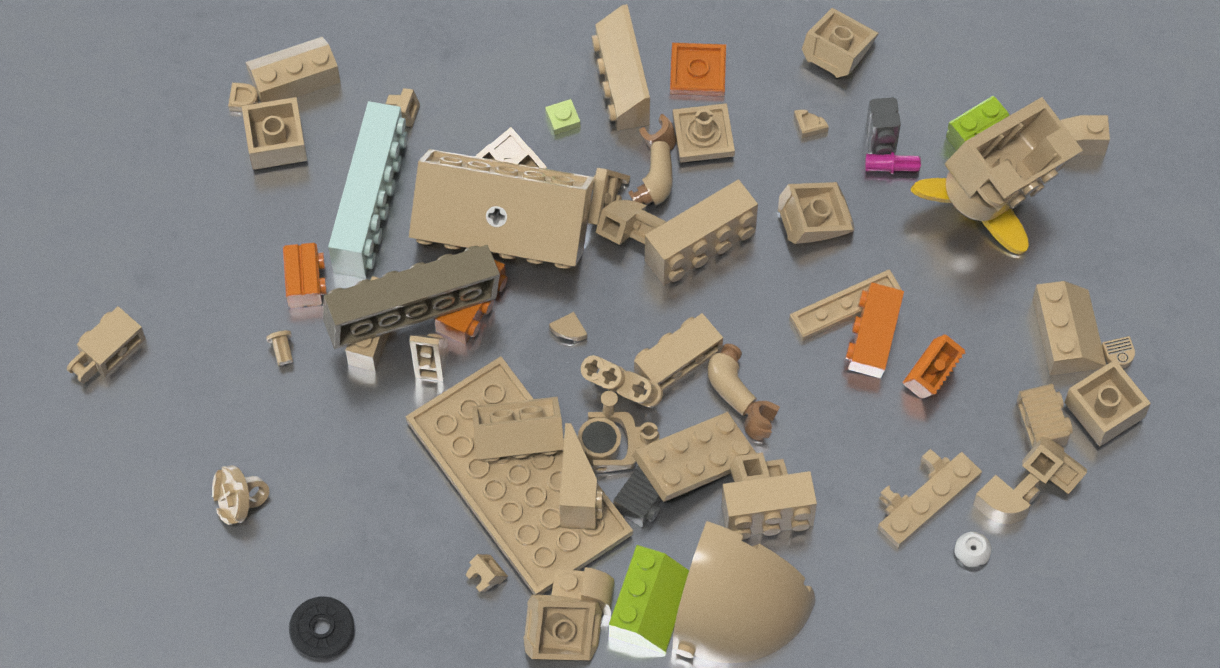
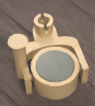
M613 391L602 393V412H588L587 421L582 424L578 432V440L590 465H592L594 474L634 468L636 465V461L632 456L634 451L659 440L660 437L657 431L658 428L654 423L646 422L640 427H635L633 417L628 412H614V405L618 401V396ZM615 422L621 424L627 438L628 450L625 458L622 460H615L619 454L621 434Z

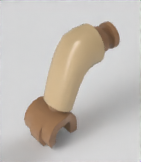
M661 114L658 120L662 128L655 134H648L645 127L639 129L643 140L650 149V170L647 176L642 179L644 184L637 187L638 191L633 193L631 190L628 193L632 201L645 203L646 205L654 202L655 205L664 202L670 195L673 186L670 150L675 146L676 137L671 121L664 114Z
M725 344L721 352L713 354L709 360L708 378L711 385L742 416L748 415L744 424L748 436L757 441L769 438L772 433L770 421L773 422L780 406L769 401H756L757 398L738 376V360L742 356L741 350L733 344Z

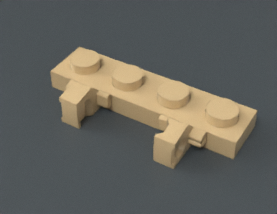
M928 450L921 457V464H926L930 468L931 473L928 475L930 480L910 497L904 495L901 498L899 493H893L890 490L889 485L880 492L879 499L887 506L885 512L888 516L878 524V529L897 548L901 547L981 476L982 471L963 452L950 461L947 457L941 459L934 451Z

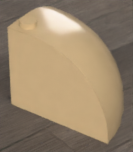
M706 521L682 593L675 621L672 649H675L678 654L687 658L695 656L720 663H742L766 657L787 645L804 627L815 605L814 590L812 587L804 585L805 577L795 567L761 544L751 546L742 541L743 535Z

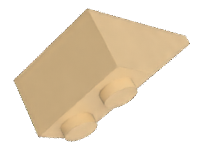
M565 423L559 502L560 528L596 529V519H602L603 490H597V478L572 424Z

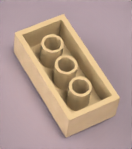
M739 179L647 233L645 235V262L663 286L670 281L676 282L685 275V272L694 267L699 268L703 266L710 257L717 253H725L732 244L740 239L746 240L751 237L756 230L758 203Z

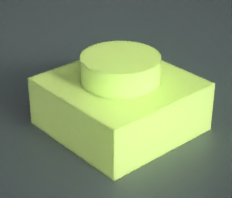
M571 99L545 107V113L554 135L581 127L580 119Z

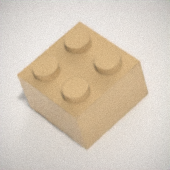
M297 97L242 106L248 151L253 170L307 161Z
M1113 360L1069 388L1064 402L1099 447L1144 419L1151 404L1116 360Z

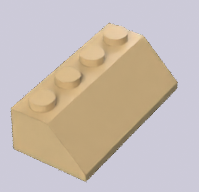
M626 4L620 6L595 24L596 35L591 36L594 52L599 51L600 58L597 59L599 75L604 74L606 80L602 82L604 97H610L611 105H608L610 121H615L617 131L650 125V95L628 5Z

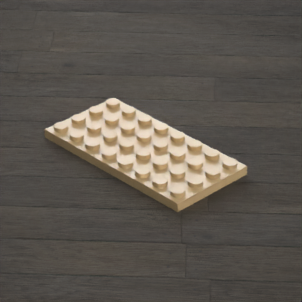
M500 356L405 417L406 422L534 595H542L553 588L556 568L579 571L632 536L633 529L604 491L602 519H596V529L560 528L559 502L563 450H558L557 453L545 455L540 452L531 453L524 458L505 456L496 461L477 460L471 406L533 399ZM597 483V490H602Z

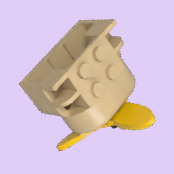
M1041 97L965 141L945 163L949 170L947 178L922 179L914 183L910 190L916 196L926 200L952 203L965 216L982 221L994 238L1007 250L1022 255L1028 249V237L1012 209L1025 201L1028 195L1033 197L1045 188L1043 184L1054 179L1058 175V171L1065 165V162L1079 155L1083 150L1047 102Z

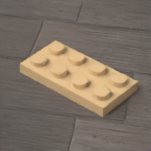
M726 412L640 447L634 451L632 456L664 502L730 474V465L735 456L754 454L756 452L730 414Z

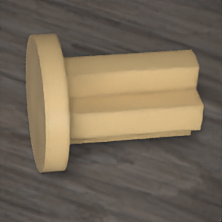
M288 330L278 331L266 337L268 343H273L278 366L293 362L288 343L292 333Z

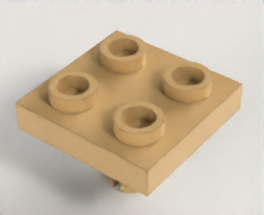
M727 103L672 110L680 163L735 156Z

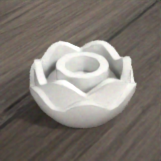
M967 532L957 539L954 549L955 556L967 567H978L986 564L992 551L989 540L978 532Z

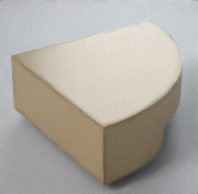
M807 110L794 111V118L802 138L828 132L829 126L822 117L808 113Z
M574 312L549 324V329L557 337L573 341L587 339V333Z

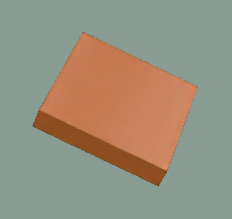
M672 43L670 94L725 96L726 44Z

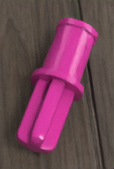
M894 152L884 155L866 154V172L884 171L894 174V171H920L921 158L919 156L894 155Z

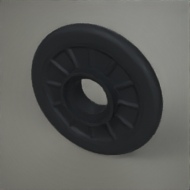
M327 596L314 597L300 604L292 614L289 623V634L292 643L301 653L312 658L335 656L347 647L354 633V619L348 607L341 601ZM318 621H327L330 624V628L326 633L318 634L313 630L314 625Z

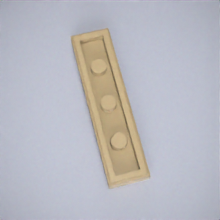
M890 269L791 313L789 319L801 340L805 341L856 316H860L863 308L858 306L862 290H868L871 282L902 290Z

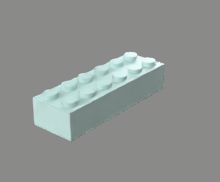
M370 101L367 103L328 246L333 273L366 278L368 269H373L376 258V253L373 252L375 244L379 245L381 241V220H386L389 205L386 204L388 196L393 195L395 188L393 175L394 172H399L401 156H399L401 148L406 147L408 133L404 132L406 119L402 118L401 107Z

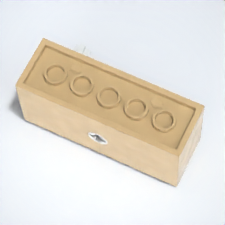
M429 149L418 161L409 238H414L416 242L421 244L443 243L444 247L449 249L488 245L491 252L499 253V256L502 258L514 259L517 256L527 258V261L530 263L541 264L543 261L554 263L556 267L568 269L571 266H576L584 251L594 177Z

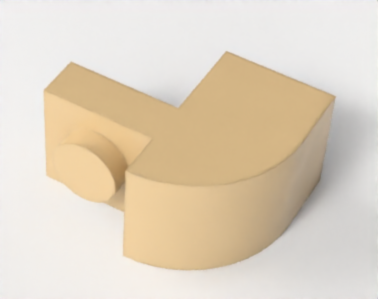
M617 200L602 209L596 233L619 245L629 237L645 244V235L666 223V221L646 212L647 205L630 200Z
M1042 437L1022 460V466L1046 484L1048 480H1051L1068 494L1087 473V469L1065 453L1062 446L1046 437Z
M763 452L735 456L730 465L734 482L788 475L784 459L765 461Z
M1030 473L1013 490L995 475L976 493L973 505L994 522L1001 524L1020 522L1028 516L1031 507L1030 503L1039 495L1040 490L1038 488L1041 480Z
M585 567L584 571L556 568L551 596L596 601L599 603L602 614L611 616L615 580L609 574Z

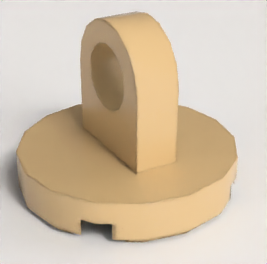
M234 465L221 467L222 470H217L212 483V496L214 501H218L220 507L216 508V512L221 520L228 525L241 523L247 517L249 508L258 507L266 501L269 495V487L257 476L244 477L241 470ZM254 487H259L258 492L254 496L249 497L250 491Z

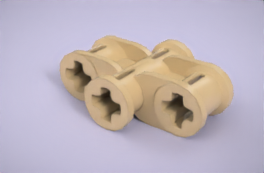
M594 355L588 356L581 364V374L586 380L605 389L617 392L629 400L650 408L655 407L662 400L663 391L660 385L636 373L626 371L624 368Z

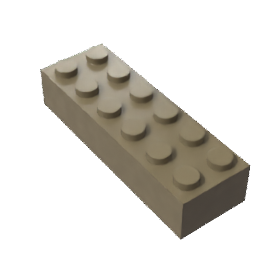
M488 245L481 247L471 246L459 254H445L430 263H416L404 271H390L375 280L365 279L356 283L355 286L346 289L336 288L329 291L323 298V322L335 350L496 299L500 273Z

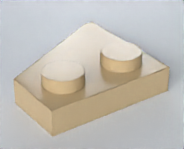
M597 168L593 182V194L588 217L589 224L598 226L602 209L611 202L622 200V197L617 194L621 184L629 183V175Z

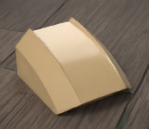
M831 8L807 32L802 51L808 62L820 66L838 78L849 75L869 50L879 33Z
M837 182L788 184L779 196L778 212L781 214L788 235L787 240L795 244L831 239L854 232V222L846 199Z
M532 594L527 602L525 635L523 637L527 655L531 659L591 660L599 643L602 617L599 603L578 598Z

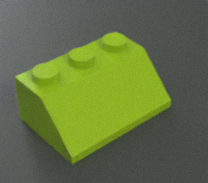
M636 545L609 622V637L666 654L674 631L689 570L665 553Z

